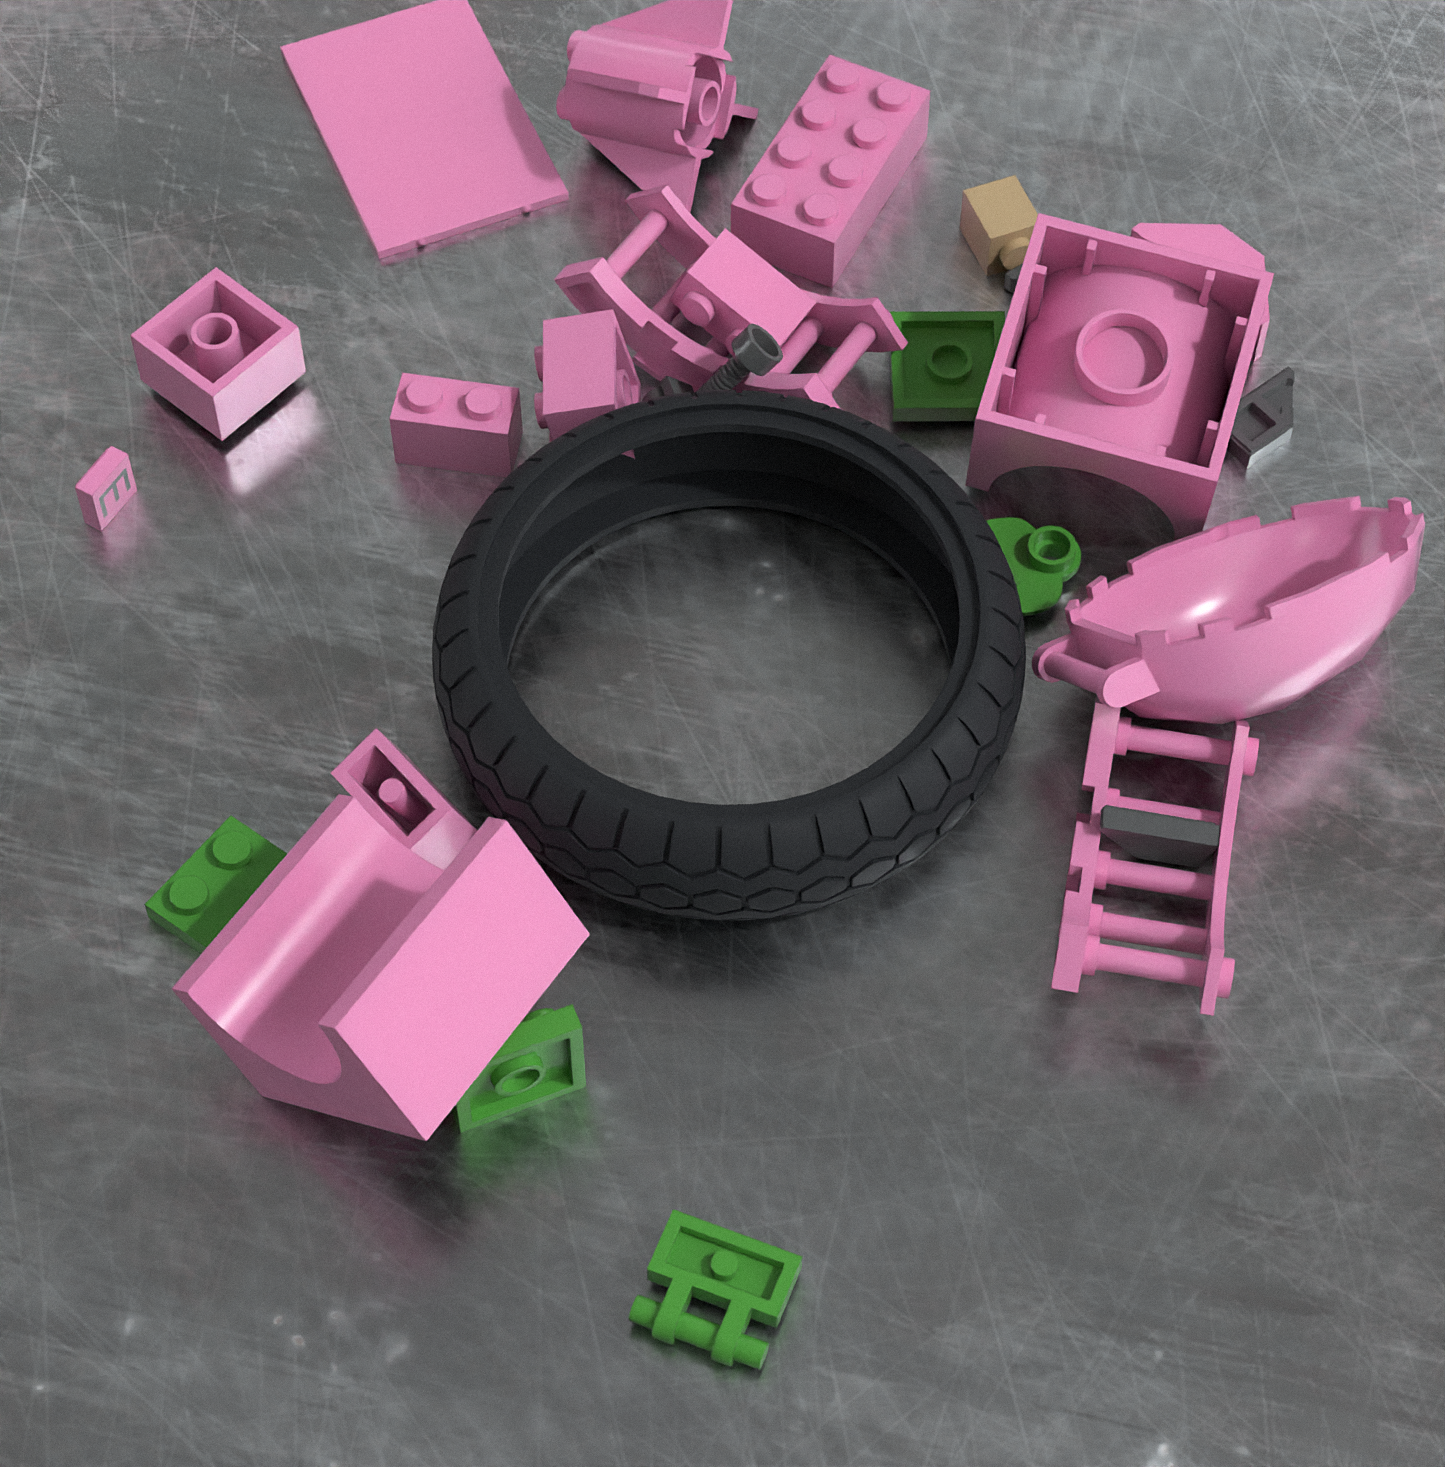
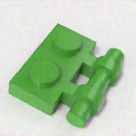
M673 1209L647 1267V1280L667 1287V1293L662 1303L638 1294L631 1307L628 1320L652 1329V1337L671 1345L678 1339L710 1351L711 1360L730 1367L737 1361L760 1370L765 1361L769 1343L746 1335L745 1331L750 1319L775 1328L778 1327L801 1271L802 1256ZM692 1297L726 1309L727 1312L722 1324L720 1325L687 1313L686 1311Z

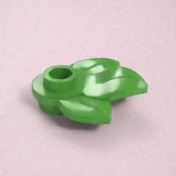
M1005 517L986 520L994 532L1012 571L1023 616L1039 614L1052 608L1061 598L1063 582L1072 578L1080 567L1081 550L1074 536L1068 530L1054 525L1036 529L1021 518ZM1050 556L1056 558L1057 560H1049L1043 557Z

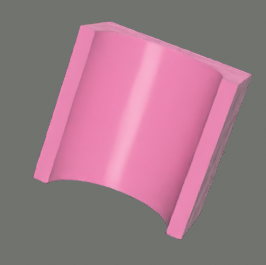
M1038 213L976 415L965 486L989 491L991 484L999 476L1011 470L1025 467L1054 466L1077 469L1115 480L1150 499L1171 521L1175 533L1174 541L1203 531L1220 476L1274 273Z
M338 794L172 987V990L261 1096L427 1141L590 933L507 820L488 817L449 866L443 870L426 861L394 838L363 808L354 796Z

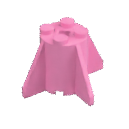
M668 0L603 24L593 25L587 31L576 30L572 33L567 45V57L570 63L565 86L561 89L557 98L556 109L559 118L570 121L574 130L586 138L642 190L668 185L690 213L701 159L710 157L714 152L707 150L706 147L710 144L713 137L724 138L732 115L757 119L759 110L758 108L735 103L736 76L726 74L723 60L733 62L730 54L723 49L733 0Z

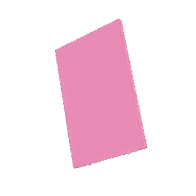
M467 0L432 1L280 47L282 57L379 259L569 200L568 191Z

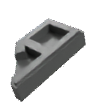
M1289 366L1240 399L1227 451L1247 469L1291 438L1294 419L1293 384L1295 372Z
M1105 805L1101 809L1100 831L1136 858L1198 868L1219 847V825H1215L1212 822Z

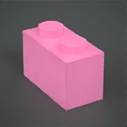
M726 228L689 269L669 299L690 322L701 326L726 346L732 356L735 355L732 348V340L749 324H756L764 328L781 348L817 303Z
M402 373L389 419L395 463L505 478L513 472L523 434L519 388Z
M377 728L331 772L351 796H354L387 832L411 851L443 870L449 866L478 831L414 762Z

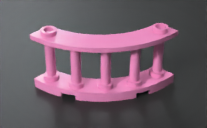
M663 185L631 193L626 198L625 202L640 220V223L607 260L600 257L566 265L554 281L581 314L613 309L625 343L637 352L632 358V361L658 381H662L666 376L690 384L695 392L730 360L726 358L729 351L715 337H712L706 346H702L672 327L670 323L681 310L670 302L669 299L689 269L716 238L692 216L670 187ZM657 240L686 270L657 304L650 309L621 279L652 243ZM801 289L817 303L781 347L783 359L764 376H758L750 372L732 390H736V393L748 390L783 394L784 397L790 395L827 404L830 408L836 407L841 409L834 400L832 392L865 352L900 351L904 349L908 342L895 324L892 315L883 306L878 297L846 299L824 296ZM815 343L838 348L817 374H790Z
M1096 697L1081 788L1083 791L1093 792L1090 814L1077 812L1051 988L1078 993L1081 974L1094 976L1095 970L1200 987V1014L1213 1016L1216 997L1229 999L1234 974L1235 959L1223 957L1225 950L1224 921L1228 876L1242 775H1254L1259 738L1248 737L1250 726L1245 720L1234 721L1231 740L1131 725L1132 718L1120 716L1121 707L1114 708L1108 706ZM1132 750L1227 766L1220 812L1120 796V789L1108 787L1113 754L1126 756V751ZM1105 805L1212 822L1215 825H1219V847L1214 851L1211 875L1110 858L1111 852L1099 850L1101 809ZM1106 884L1207 900L1205 928L1103 912L1104 905L1091 903L1093 888L1105 890ZM1100 938L1202 955V959L1197 960L1100 943Z

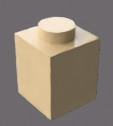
M1016 175L963 190L959 229L986 277L1006 270H1012L1024 262L1038 216Z

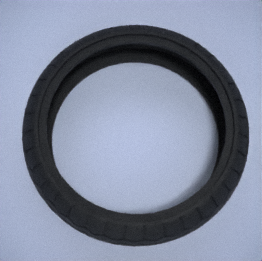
M736 390L696 391L695 395L687 392L648 400V403L641 401L589 420L539 449L501 482L473 517L450 560L436 607L432 640V668L437 705L452 752L465 778L481 802L494 818L508 821L530 853L570 880L613 900L657 913L706 920L773 918L802 913L846 900L887 881L911 866L943 840L968 814L981 797L1007 750L1022 701L1026 667V642L1023 614L1015 580L994 532L964 490L942 468L921 451L897 435L864 418L805 398L790 395L784 397L783 394L764 391L742 390V393H736ZM633 449L635 459L622 453ZM707 506L758 507L793 513L819 521L848 534L887 560L907 579L922 598L934 618L945 644L950 672L937 699L914 730L889 753L860 772L820 790L784 800L726 805L696 803L658 796L628 786L597 771L558 743L535 719L520 697L508 672L510 653L518 629L534 600L557 572L580 552L603 537L647 518L683 509Z

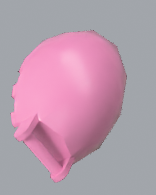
M1360 496L1290 506L1292 518L1265 525H1260V519L1257 515L1230 521L1158 546L1127 561L1128 574L1107 583L1106 577L1100 575L1086 585L1088 598L1083 602L1079 603V599L1069 600L1065 607V614L1071 633L1040 646L1033 655L1032 670L1039 679L1051 683L1060 680L1097 694L1098 699L1103 704L1114 708L1125 707L1141 718L1194 724H1225L1282 710L1362 660L1414 592L1425 529L1424 514H1413L1411 501L1407 498H1391L1387 500L1388 508L1361 507Z

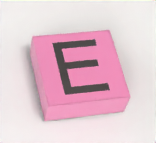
M110 446L103 452L75 485L84 522L101 532L137 491L128 454L113 446Z

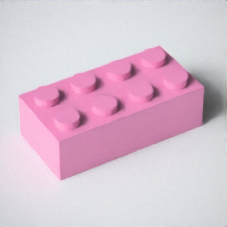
M829 54L731 203V233L770 265L833 288L927 138L931 91Z

